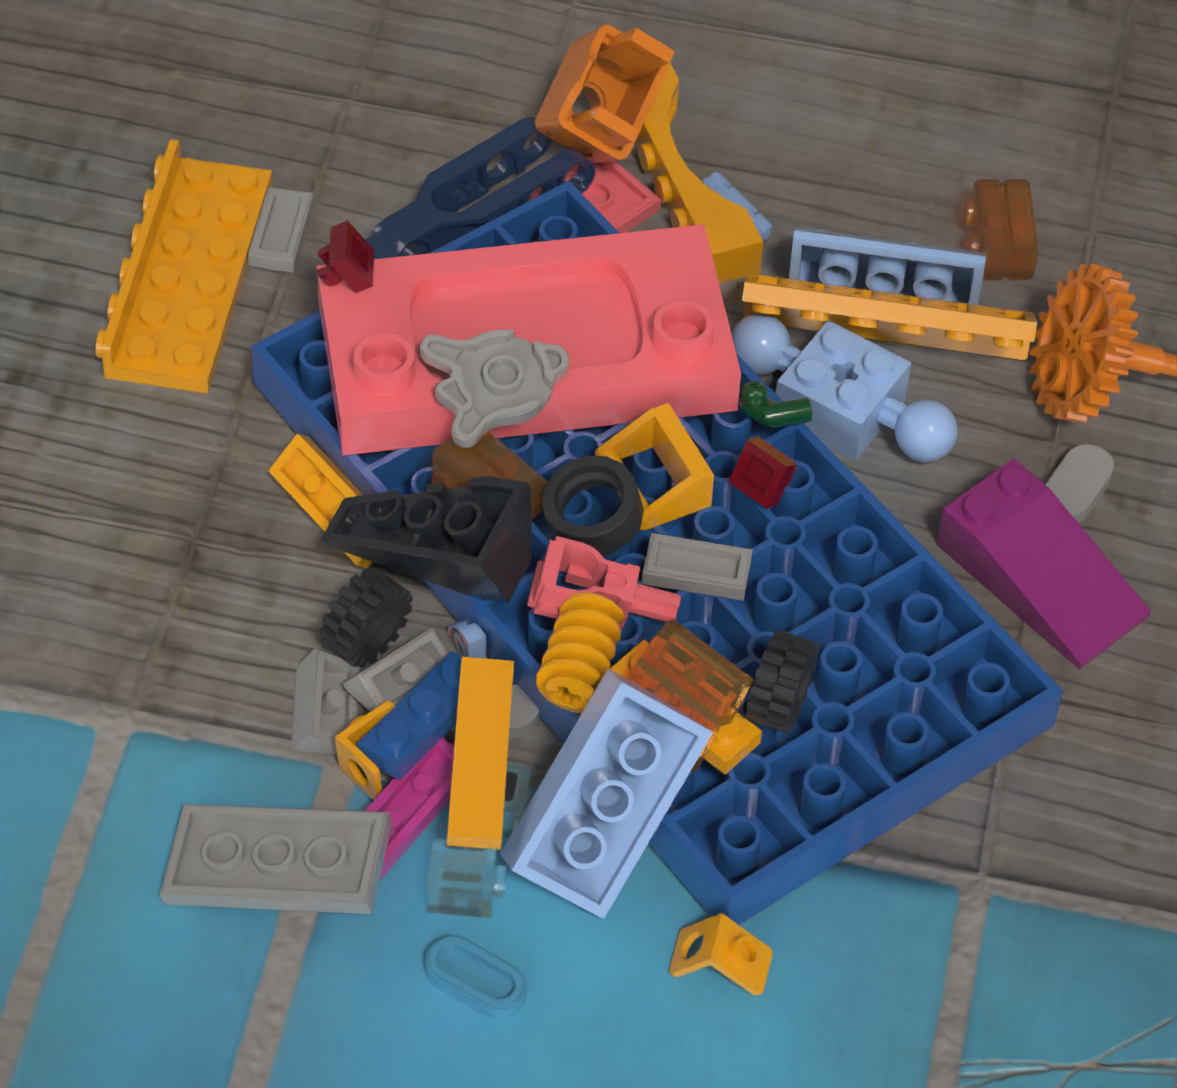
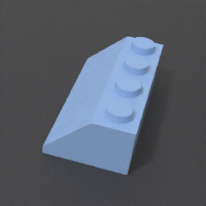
M797 227L794 230L789 279L978 305L986 255L985 253L963 249H951Z
M608 668L500 854L512 871L604 919L713 732L654 693Z

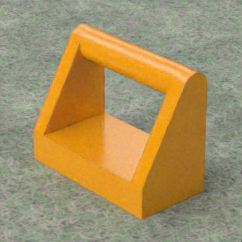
M669 403L651 408L595 451V456H607L623 463L621 459L653 448L676 484L675 487L650 505L638 488L644 508L640 530L654 528L712 505L714 474Z

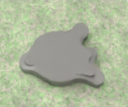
M499 329L484 332L467 340H454L430 334L424 337L420 344L422 360L450 375L448 379L437 383L435 398L455 415L452 425V438L458 446L463 448L474 446L484 433L493 428L516 425L533 418L548 403L556 383L567 374L569 369L568 353L561 346L543 344L537 340H534V344L525 339L515 337L514 330Z

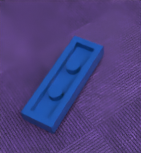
M451 651L357 743V748L379 770L401 780L456 725L461 659L463 656Z

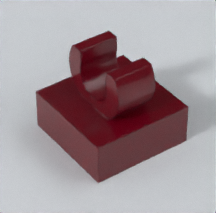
M348 220L332 226L330 244L318 251L319 258L327 266L318 269L317 275L327 286H334L345 280L356 293L372 287L374 249Z
M757 436L747 440L728 482L768 509L778 505L785 488L789 485L797 469V463Z

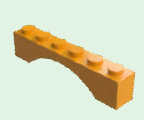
M669 63L664 81L635 141L638 146L640 164L645 172H651L654 178L656 195L661 199V204L666 203L670 210L673 228L705 225L719 284L747 277L750 273L759 274L761 273L764 241L745 207L725 199L707 187L688 168L677 151L670 126L677 113L679 78L671 63Z

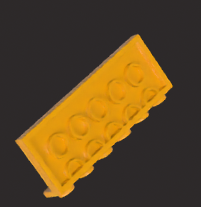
M170 139L165 155H158L154 169L155 185L153 189L148 188L145 192L143 200L144 218L142 223H135L131 239L133 251L130 258L125 257L122 261L120 268L121 287L119 293L111 294L108 304L109 323L107 330H99L95 351L96 357L102 358L106 379L209 394L248 267V252L267 188L273 185L272 170L182 158L180 140Z
M750 273L744 282L742 301L746 302L744 318L753 314H767L780 320L785 327L819 331L830 320L863 338L1018 360L1027 359L1030 342L1035 341L1037 328L1034 312Z

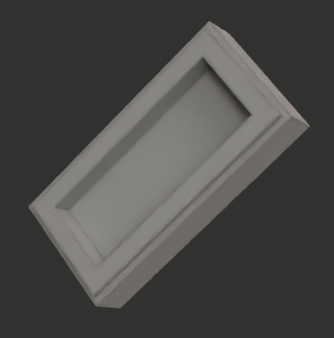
M273 187L267 188L248 252L249 267L295 273L314 206L313 193Z
M651 533L643 569L642 584L744 601L753 549Z

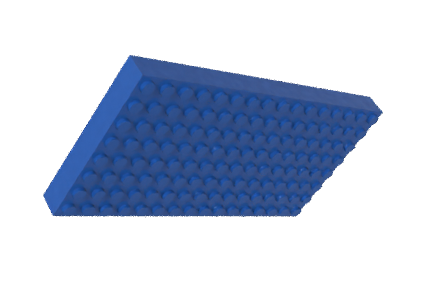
M567 181L431 253L618 234L619 232L570 181ZM320 310L252 345L254 384L296 433L309 436L362 495L397 490L401 496L423 493L427 491V485L443 483L447 489L468 486L470 478L482 476L522 481L529 484L531 487V562L509 603L468 596L440 585L423 581L458 622L465 620L467 625L475 623L481 627L486 635V654L490 659L514 661L512 685H518L539 709V716L564 744L582 713L570 712L552 704L540 693L536 685V675L542 666V658L548 650V641L554 633V624L557 619L533 613L534 607L527 606L538 560L544 561L550 540H555L550 532L541 503L544 487L553 473L560 467L574 459L588 455L595 456L597 448L631 423L479 440L477 444L467 448L458 446L456 443L342 456ZM737 354L741 371L738 410L679 417L680 422L714 474L712 505L648 530L639 529L631 542L614 553L604 555L603 558L624 565L639 566L640 571L637 584L644 585L642 584V575L651 533L753 549L744 601L645 585L681 595L675 622L672 624L629 612L624 628H621V638L615 644L616 653L610 660V668L641 641L646 640L746 718L747 704L751 697V687L756 680L757 669L760 668L764 651H767L768 642L777 629L818 642L820 645L818 648L819 655L816 659V669L812 674L811 686L808 687L805 703L802 704L801 713L798 719L796 718L795 725L790 733L787 734L750 721L762 731L761 743L726 775L700 755L649 841L652 848L712 917L722 913L740 925L1053 727L1063 690L805 423L770 428L743 413L739 401L742 399L741 387L745 383L753 381L762 382L768 389L767 397L777 402H782V400ZM757 436L797 463V469L789 485L785 488L778 505L768 509L728 482L747 440ZM653 448L621 459L625 467L634 476L637 487L649 505L676 486ZM593 487L583 490L571 498L563 513L567 522L577 526H592L603 523L612 517L623 501L614 489L609 487ZM559 571L556 581L557 586L573 590L588 589L565 582L567 573Z

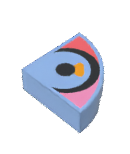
M465 620L449 625L447 635L459 655L486 659V635L479 625L475 623L467 625Z

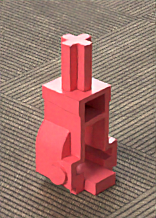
M556 536L555 540H550L544 561L538 560L527 606L534 607L533 613L558 619L561 604L567 597L576 593L590 592L613 601L622 609L625 618L618 625L624 628L629 612L674 624L681 595L637 584L640 571L639 566L624 565L605 560L596 549L585 543ZM559 571L567 573L565 582L588 589L573 590L557 586L556 581Z

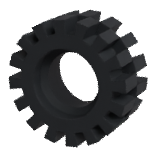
M375 567L371 570L366 568L362 570L361 576L356 574L350 578V586L348 588L345 585L342 586L338 591L341 596L337 601L332 599L328 606L331 612L323 616L322 623L325 625L320 628L322 643L353 666H359L360 668L365 667L367 662L370 664L375 662L378 653L383 655L389 650L387 644L391 640L395 642L400 636L397 631L399 628L405 627L408 620L404 616L410 614L412 610L410 603L413 601V597L409 594L410 591Z
M779 629L773 633V637L768 642L767 651H764L760 668L757 669L755 675V683L751 687V697L747 704V720L787 734L790 733L795 725L796 718L798 719L801 713V706L805 703L808 687L812 683V674L816 669V659L819 655L818 648L820 645L818 642Z

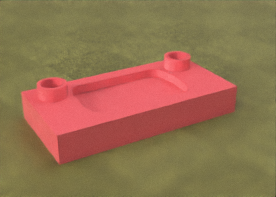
M704 224L374 259L373 286L357 293L345 280L337 285L327 286L317 275L319 309L342 456L455 443L452 438V425L455 415L435 398L437 383L448 379L450 375L425 363L420 356L421 341L430 334L454 340H467L484 332L499 329L514 330L515 337L525 339L534 344V340H537L543 344L558 345L568 353V372L556 383L548 403L541 412L519 424L493 428L484 433L479 440L632 423L651 408L665 403L670 404L678 418L738 410L741 371ZM317 265V270L327 265Z

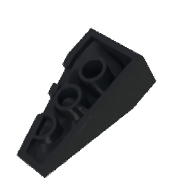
M482 476L470 478L468 486L447 489L443 483L427 485V491L423 493L401 496L397 490L344 498L324 532L321 541L326 546L468 596L509 603L531 562V487L527 482Z

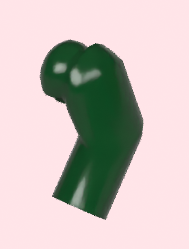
M748 382L741 387L742 399L739 401L743 413L767 427L778 428L812 421V408L807 397L777 402L767 397L768 389L762 382Z

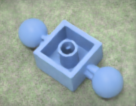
M749 315L739 321L734 327L731 334L736 353L757 375H767L776 370L784 372L778 379L776 395L782 401L806 397L809 399L812 408V421L805 423V425L827 447L856 462L885 425L895 430L897 444L903 453L919 462L937 461L945 457L954 447L958 436V426L949 408L934 400H919L909 405L903 403L906 400L911 362L830 320L823 325L803 351L791 345L788 330L780 320L771 315Z

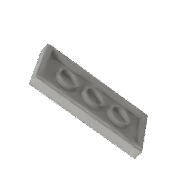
M184 804L160 891L161 899L164 905L372 914L392 820L389 812Z

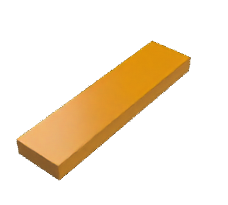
M462 657L446 845L501 849L514 661Z

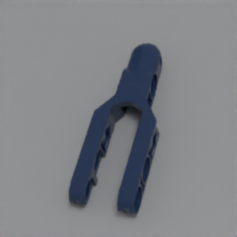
M526 117L429 173L415 201L383 219L377 224L372 235L365 240L374 249V259L429 254L527 203L529 196L536 188L542 186L540 193L542 195L565 183L567 173L576 164H579L578 171L568 181L581 193L585 192L594 180L595 166L593 162L577 150L567 149L463 211L456 212L487 194L490 187L512 174L517 173L519 175L524 172L526 166L545 154L550 146L551 139L536 129V118ZM538 131L535 142L529 148L524 149V144L529 136ZM501 153L498 164L492 170L487 171V166L491 159Z

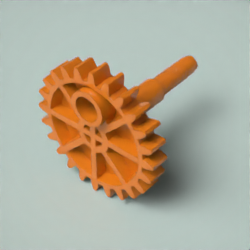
M1092 263L1090 266L1081 264L1079 265L1078 272L1068 271L1067 282L1058 280L1057 296L1048 294L1047 302L1049 309L1047 313H1039V318L1043 324L1041 329L1036 330L1035 338L1038 339V345L1032 348L1029 354L1036 357V362L1029 369V374L1037 375L1031 389L1032 391L1040 392L1036 402L1039 405L1045 406V414L1074 423L1075 421L1084 423L1088 416L1098 417L1099 406L1106 408L1110 406L1109 392H1120L1117 379L1119 375L1128 376V369L1149 375L1162 374L1177 378V355L1166 353L1161 347L1132 340L1138 336V331L1131 329V324L1139 314L1137 311L1130 310L1136 296L1135 294L1127 293L1131 283L1122 279L1121 272Z

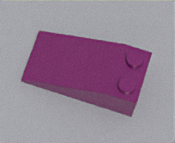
M1015 458L943 508L936 545L1079 670L1150 617L1151 610L1051 489Z

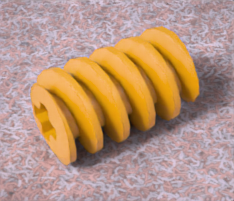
M590 592L571 595L561 604L559 617L554 624V633L549 638L548 650L543 655L542 666L536 675V685L540 693L549 702L570 712H583L607 669H610V660L616 653L615 644L621 638V628L618 624L623 622L625 615L618 605L601 595Z

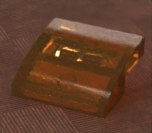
M674 619L667 621L627 676V679L654 693L713 732L690 773L699 769L720 727L732 723L754 679Z

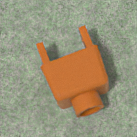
M603 25L578 38L569 46L536 116V129L567 149L577 150L594 164L627 158L668 71V64L675 51L638 28L621 32L611 25ZM583 91L590 101L591 109L575 114L572 106L580 92Z

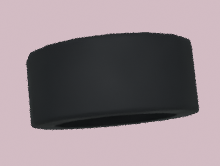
M588 455L571 460L560 467L546 483L541 502L547 524L554 539L556 536L585 543L596 549L602 556L614 553L631 542L641 527L644 513L634 476L623 463L607 456ZM593 487H609L621 494L623 501L621 506L612 517L603 523L592 526H577L567 522L564 517L563 511L571 498L583 490Z

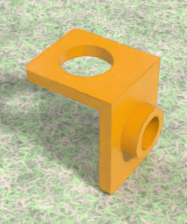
M390 700L385 701L367 715L355 718L345 730L335 736L339 768L373 801L382 792L380 771L357 748V743L396 706ZM356 764H358L363 769L367 778H365L364 775L360 772Z
M720 913L680 930L669 973L677 978L711 965L749 993L757 996L764 992L773 951L765 943ZM703 935L704 938L700 949L694 956L686 959L690 945L696 938Z

